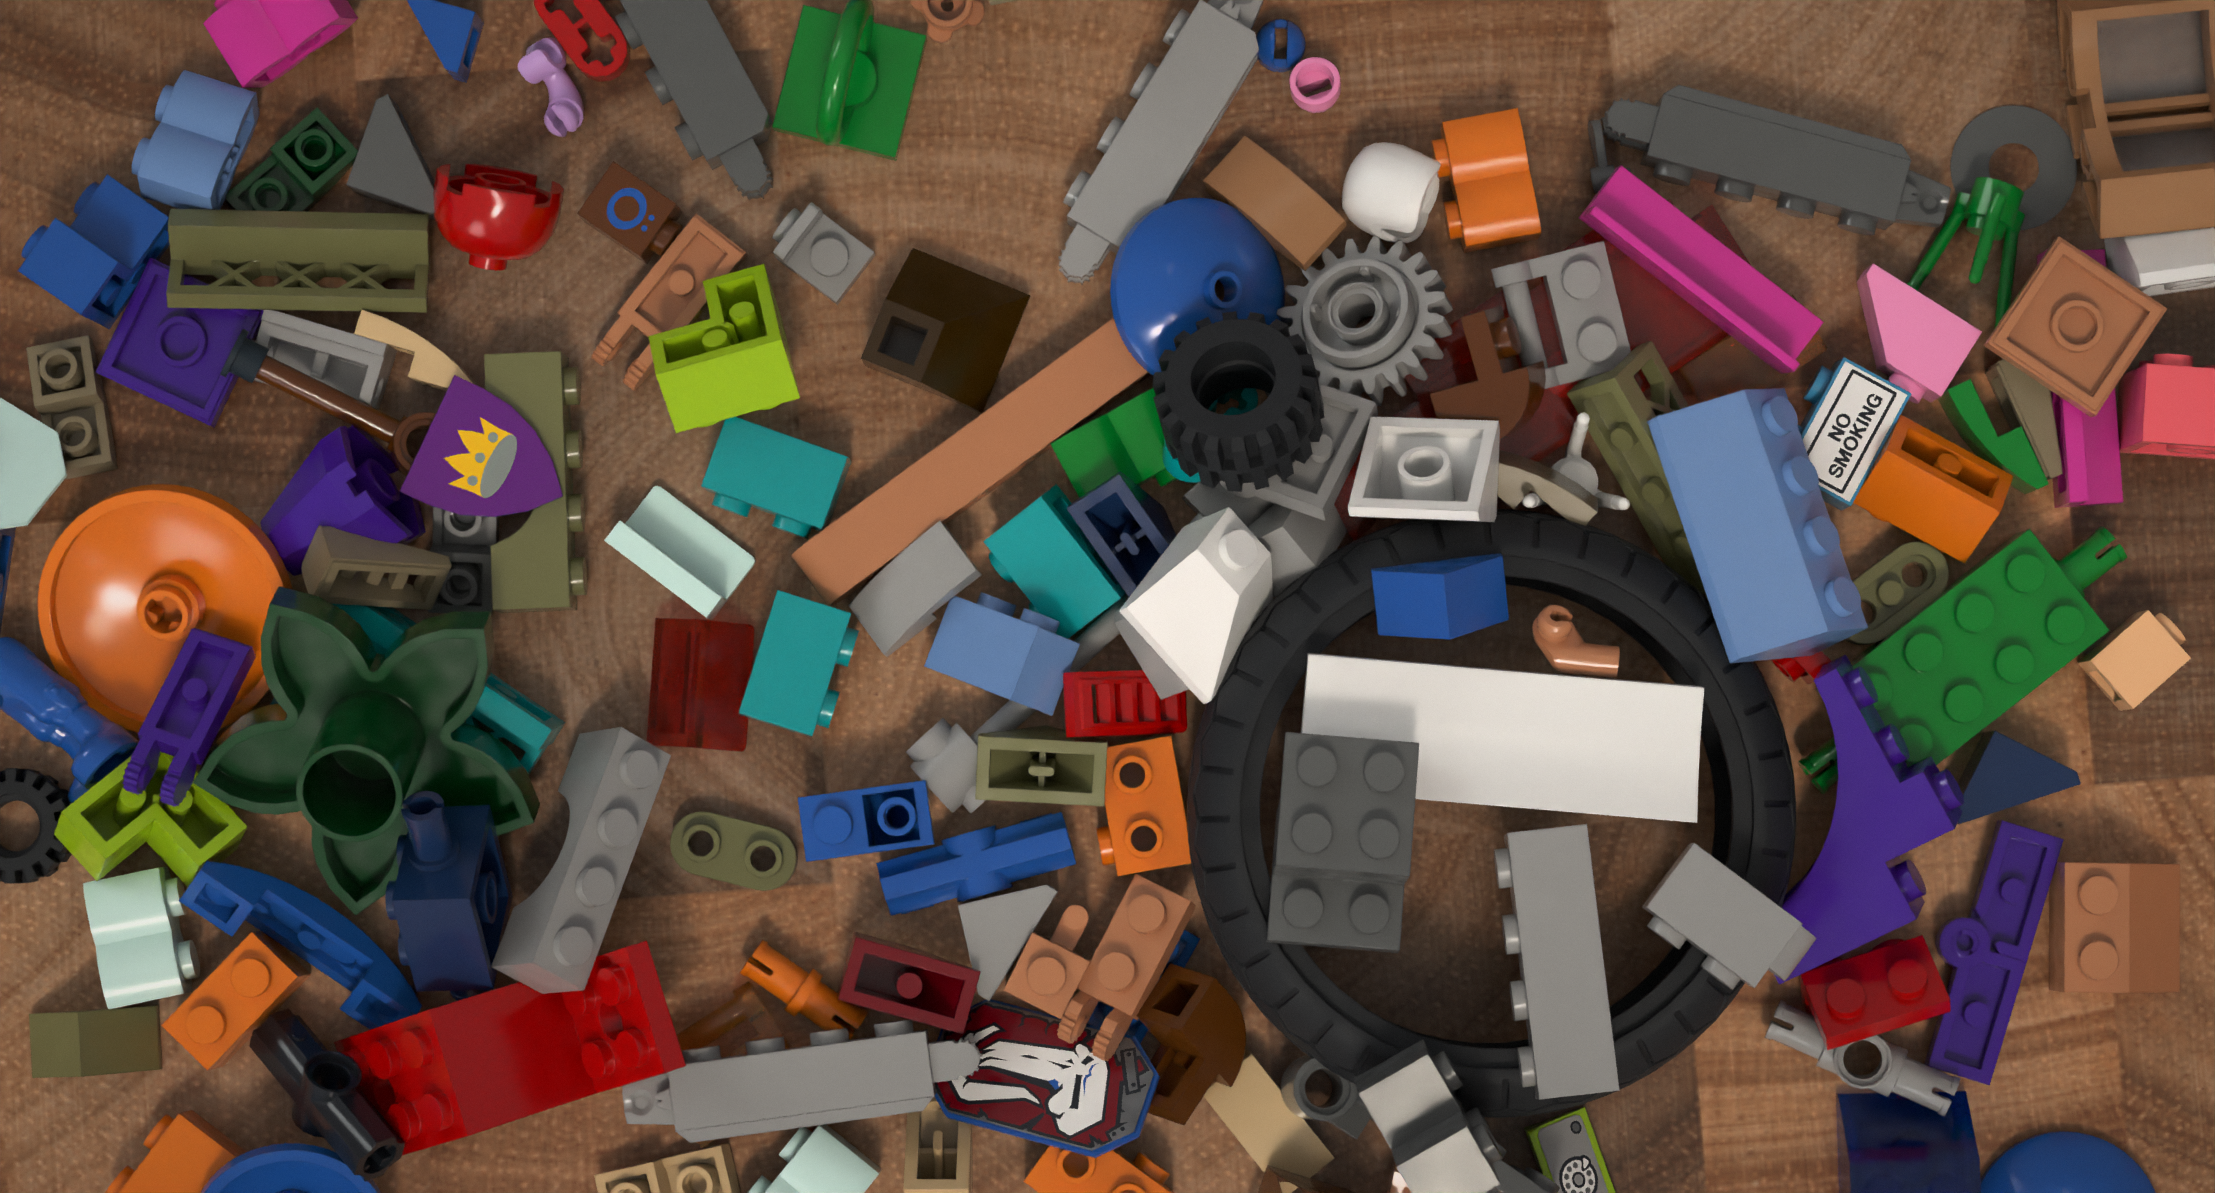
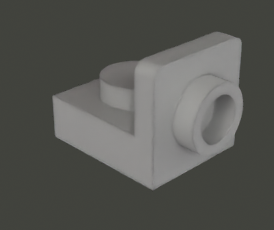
M812 202L803 212L796 208L792 209L780 223L772 237L779 243L773 251L776 259L836 305L841 302L876 256L874 251L827 217L822 209Z

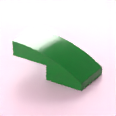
M1971 379L1947 389L1942 397L1938 398L1946 416L1974 454L2013 475L2011 486L2024 494H2028L2049 484L2022 426L1998 437Z

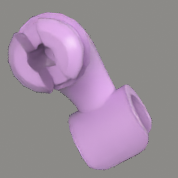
M548 37L537 41L527 48L526 55L519 60L518 70L525 80L531 84H537L542 80L545 82L549 93V104L544 115V124L553 135L565 137L567 131L574 132L582 124L584 107L575 84L563 69L566 66L564 50L555 38Z

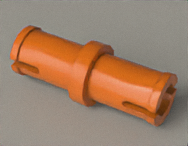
M763 939L754 950L752 957H749L739 972L786 1003L787 1005L784 1010L793 1017L799 1012L825 1031L848 1028L849 1039L852 1038L855 1028H859L868 1013L852 1003L838 1000L837 992L821 982L823 977L821 973L814 968L808 973L769 946L768 942Z

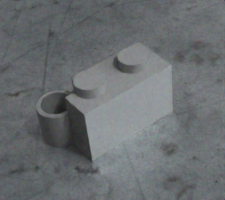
M1695 843L1687 845L1642 906V908L1654 916L1648 923V928L1678 950L1685 941H1688L1707 956L1701 967L1732 990L1740 980L1748 986L1755 988L1768 970L1783 981H1786L1816 941V937L1801 926L1803 923Z

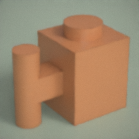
M1073 904L1064 911L1051 939L1035 931L1032 932L1003 991L1062 1019L1091 960L1074 951L1089 921V912L1083 905Z

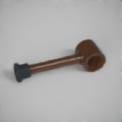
M242 329L220 375L226 377L230 372L250 383H253L254 379L257 378L389 443L387 450L390 451L393 464L400 473L407 476L414 462L406 448L407 437L416 430H429L436 413L419 412L409 417L403 415L401 420H398L268 356L269 348L246 338L249 331Z

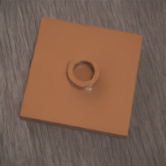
M2059 236L2053 241L1983 346L2092 418L2097 415L2167 308Z

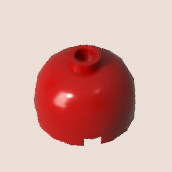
M451 164L441 165L437 168L433 196L434 217L438 229L452 247L469 253L468 263L470 265L486 270H506L508 260L527 259L540 251L555 233L564 195V188L559 183L552 181L549 193L535 188L537 175L524 171L482 164H466L464 176H449Z

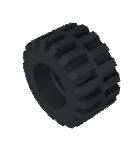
M1236 311L1222 313L1223 321L1211 323L1209 317L1195 322L1197 331L1190 335L1183 330L1174 338L1176 350H1164L1159 359L1161 372L1154 373L1153 388L1156 396L1153 398L1167 448L1173 459L1178 458L1181 470L1189 477L1199 473L1201 484L1211 488H1215L1219 481H1223L1226 483L1227 491L1242 492L1243 483L1254 482L1255 489L1258 490L1269 487L1268 478L1276 474L1282 481L1294 474L1292 463L1295 460L1305 464L1313 454L1310 442H1319L1323 431L1321 419L1324 418V406L1312 355L1308 354L1306 343L1298 333L1290 336L1288 325L1278 319L1267 325L1264 314L1250 312L1247 319H1238ZM1255 388L1270 394L1262 404L1246 413L1222 415L1208 410L1215 400L1232 390Z

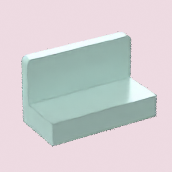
M654 486L628 521L623 523L619 520L604 540L711 621L756 563L755 558L660 486Z

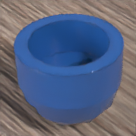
M1276 19L1267 22L1258 31L1256 36L1259 47L1257 57L1260 64L1266 69L1273 72H1286L1292 70L1302 60L1306 42L1303 32L1295 23L1285 19ZM1275 29L1287 30L1286 59H1274L1276 46Z

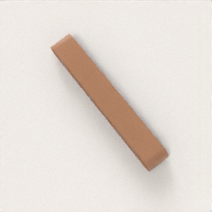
M1112 318L799 547L791 557L826 605L834 606L874 578L895 557L937 522L941 521L945 525L951 522L1051 448V443L1081 427L1152 374L1146 371L1128 351L1118 332L1115 320Z

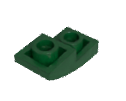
M317 107L270 148L271 156L227 193L225 201L233 210L308 212L353 166L358 150Z

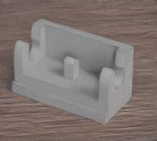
M275 310L263 311L262 323L256 343L269 348L268 356L379 410L397 350L386 343ZM257 378L254 379L257 382L267 384Z

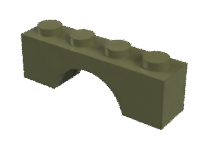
M561 351L484 354L485 390L511 405L535 430L553 460L563 497L533 509L528 520L519 530L510 537L491 545L493 610L499 613L577 610V596L587 595L588 587L585 557L575 556V532L585 531L584 497L582 493L573 494L572 468H582L583 466L582 434L580 430H571L570 405H580L581 401L578 366L569 367V358Z

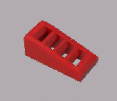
M1143 670L1063 673L1066 738L1184 733L1187 729L1186 691L1161 700ZM1092 686H1095L1097 723H1094Z

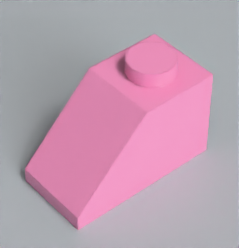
M1873 263L1862 272L1857 280V286L1876 368L1889 376L1887 381L1911 393L1909 401L1918 404L1924 398L1931 403L1942 397L1982 331Z

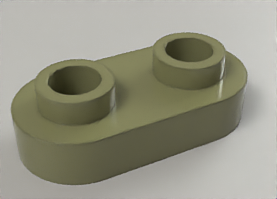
M1909 542L1893 549L1852 580L1859 591L1861 601L1871 607L1873 615L1871 621L1867 624V629L1844 640L1856 645H1868L1878 642L1940 596L1945 590L1949 578L1948 565L1941 552L1927 543ZM1908 563L1916 564L1923 572V580L1917 587H1911L1903 581L1902 570Z
M700 811L688 814L676 824L671 834V853L676 863L683 870L694 875L755 890L767 891L783 886L794 875L798 863L795 844L783 831L712 812ZM699 831L708 832L714 841L713 849L705 856H699L691 849V838ZM761 846L771 848L776 856L774 866L768 871L758 870L752 861L753 853Z

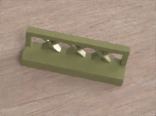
M170 209L168 233L171 262L166 291L168 308L312 311L365 310L367 312L427 313L431 263L429 214ZM185 274L213 275L218 278L217 281L210 285H184ZM260 276H277L283 280L274 287H259L251 283V281ZM324 277H341L347 281L346 284L339 288H321L316 284V282ZM389 278L415 279L414 290L386 289L380 284Z
M1649 341L1637 345L1613 370L1579 381L1567 395L1578 414L1585 412L1589 415L1588 431L1663 562L1684 577L1707 598L1647 421L1656 416L1689 407L1653 342ZM1640 369L1650 384V400L1646 399L1634 378V375Z

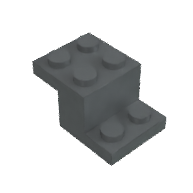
M1293 732L1285 733L1280 802L1276 811L1266 942L1399 953L1404 885L1410 877L1419 743Z

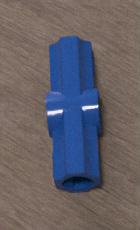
M1063 812L1049 813L998 830L996 825L941 840L942 845L876 863L884 897L891 916L917 911L957 898V902L1011 888L1013 887L1012 882L1077 864Z

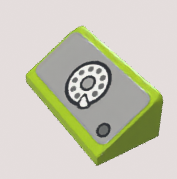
M1585 1107L1524 1128L1539 1172L1560 1187L1557 1193H1615Z

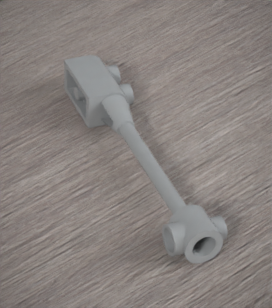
M1200 481L1182 498L1197 514L1190 523L1230 507L1247 527L1275 504L1255 496L1252 498L1236 496L1227 491L1220 482H1218L1215 488H1211L1201 484ZM1124 594L1074 640L1080 643V646L1069 672H1078L1120 634L1114 624L1115 611L1121 609L1128 600L1127 594ZM1009 700L971 736L957 723L951 727L942 718L906 751L908 756L914 761L910 767L921 780L927 781L928 788L952 813L961 805L972 813L985 801L975 800L978 735L980 733L1016 729L1036 710Z

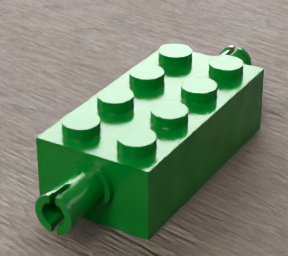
M2102 526L2097 528L2095 533L2059 561L2051 557L2030 529L2014 534L1948 585L1940 596L1887 637L1875 642L1850 662L1854 669L1862 667L1870 677L1878 695V702L1873 705L1885 726L1892 723L1901 733L1909 750L1910 758L1905 760L1908 767L1930 756L1935 764L1938 765L2110 631L2084 599L2085 595L2083 592L2084 589L2111 568L2127 559V555L2120 544L2115 547L2111 546L2100 556L2095 557L2096 553L2116 539L2106 528ZM1834 735L1808 756L1798 761L1805 775H1812L1830 761V765L1810 780L1822 794H1825L1838 781L1837 751Z

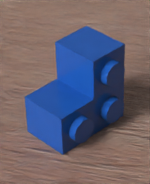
M107 174L101 184L93 182L81 194L74 207V213L78 216L71 226L55 218L49 227L42 225L31 235L21 254L26 260L18 271L80 315L110 329L129 303L150 257L158 261L170 244L168 233L169 216Z

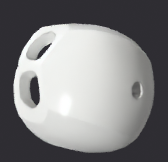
M1381 142L1366 146L1356 156L1347 171L1342 190V208L1351 222L1373 236H1378L1380 239L1396 243L1398 240L1403 241L1404 244L1412 242L1421 236L1426 226L1428 215L1436 201L1439 191L1437 172L1441 164L1437 160L1400 144Z

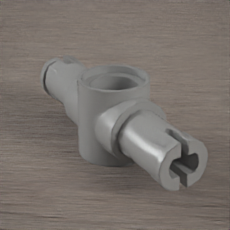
M1780 1000L1774 1017L1792 1024L1793 1027L1787 1028L1771 1021L1764 1038L1775 1040L1818 1059L1816 1066L1838 1075L1842 1081L1851 1087L1859 1089L1868 1088L1886 1097H1889L1890 1093L1893 1092L1932 1109L1941 1116L1946 1115L1952 1101L1933 1092L1932 1089L1937 1088L1954 1096L1961 1078L1950 1076L1907 1057V1049L1884 1040L1880 1034L1863 1039L1873 1043L1880 1050L1881 1059L1878 1067L1867 1075L1853 1074L1846 1068L1843 1061L1844 1053L1852 1043L1827 1051L1813 1015Z

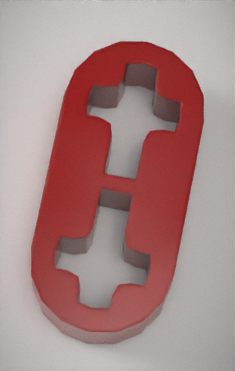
M534 0V6L543 22L579 71L587 78L597 82L611 81L619 77L627 69L630 61V46L620 28L599 0H573L574 5L583 16L574 24L561 9L555 10L552 13L548 11V8L553 5L554 0ZM592 28L602 42L606 43L612 39L617 42L610 49L614 60L606 66H603L599 60H594L589 64L585 61L591 54V49L581 34Z

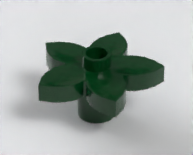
M280 586L270 602L261 635V665L268 688L278 703L260 707L241 716L224 731L208 754L193 782L222 802L253 813L279 815L301 811L312 826L311 844L320 872L329 888L355 916L386 894L388 882L397 879L399 870L396 855L397 841L400 834H407L408 832L401 809H403L402 804L404 800L410 795L421 791H432L442 797L444 806L490 805L497 836L534 823L540 807L539 799L529 775L513 752L492 734L464 723L474 712L491 672L495 649L491 611L450 612L424 619L405 630L390 645L385 654H379L361 625L343 609L316 595Z

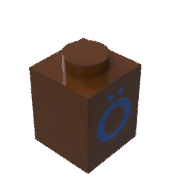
M614 161L577 213L586 224L645 264H648L655 253L661 257L683 229V226L677 222L683 212L675 202Z

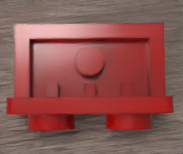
M1923 935L1908 940L1890 939L1878 944L1870 952L1845 960L1834 958L1800 975L1802 1003L1806 1012L1812 1013L1827 1051L1951 1012L1950 997Z

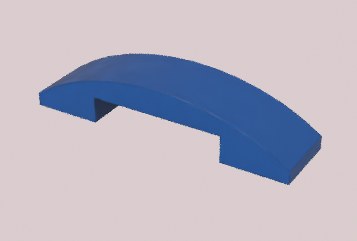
M206 861L179 899V902L231 937L246 920L351 992L343 1002L340 1010L370 1030L418 1014L422 1007L403 974L369 936L338 911L292 884L249 868Z

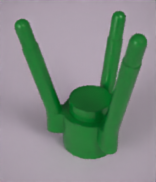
M1976 177L1970 194L1958 192L1950 216L1918 264L1907 285L1917 291L1919 290L1964 219H1968L1965 229L1979 236L1969 273V281L1972 284H1977L1981 281L1993 241L2002 240L2004 235L1995 311V329L2011 305L2018 237L2025 218V214L2018 211L2024 192L2018 187L1998 179Z

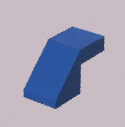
M407 0L446 71L454 80L467 83L484 22L475 11L442 3L438 0Z

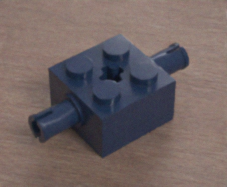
M432 791L416 792L406 798L402 804L403 809H401V813L406 821L408 832L407 834H400L398 837L396 855L399 870L397 879L389 881L386 887V912L390 920H397L400 930L398 937L399 959L402 965L410 966L416 991H450L451 996L459 1001L494 989L497 970L491 966L507 926L513 895L490 805L444 806V801L439 794Z

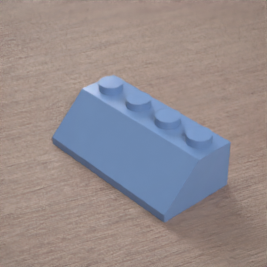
M1785 388L1744 389L1659 415L1647 421L1729 663L1812 656L1868 628L1861 608L1859 591L1851 580L1839 545L1838 531L1830 520L1818 486L1819 478L1817 471L1809 460L1797 426V414L1788 400Z

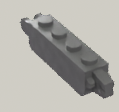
M620 0L625 11L616 15L615 19L632 50L643 44L647 49L655 66L645 71V74L662 105L674 100L685 122L674 128L692 161L704 155L712 170L724 165L734 185L738 186V192H742V197L747 196L749 200L752 198L764 199V195L768 193L770 188H773L771 182L774 180L770 177L772 173L767 171L768 166L757 146L768 141L773 122L708 1Z
M1678 85L1664 93L1656 106L1637 100L1630 102L1629 98L1627 100L1622 98L1619 101L1614 100L1613 105L1609 107L1608 111H1605V116L1600 119L1603 135L1607 137L1606 140L1610 139L1613 143L1618 141L1621 146L1643 151L1640 165L1654 168L1653 177L1667 183L1689 186L1691 178L1715 184L1714 193L1721 197L1739 202H1751L1753 195L1777 201L1776 210L1790 216L1812 219L1814 212L1838 217L1837 226L1839 228L1862 235H1875L1876 228L1886 230L1893 223L1937 228L1942 224L1946 214L1951 188L1909 170L1911 159L1903 145L1682 85Z

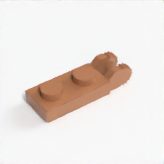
M695 214L617 313L620 317L593 351L591 358L601 366H605L606 363L612 361L621 351L623 344L629 338L634 327L648 337L695 323L708 306L703 281L735 272L748 254L702 217ZM650 343L626 370L623 383L633 391L639 388L655 369Z
M1135 874L1077 987L1079 992L1071 999L1064 1016H1062L1059 1028L1057 1029L1058 1038L1070 1044L1077 1041L1100 1001L1114 1009L1105 1017L1100 1030L1096 1034L1091 1053L1103 1061L1111 1059L1132 1020L1138 1021L1139 1018L1136 1015L1156 986L1196 905L1192 901Z

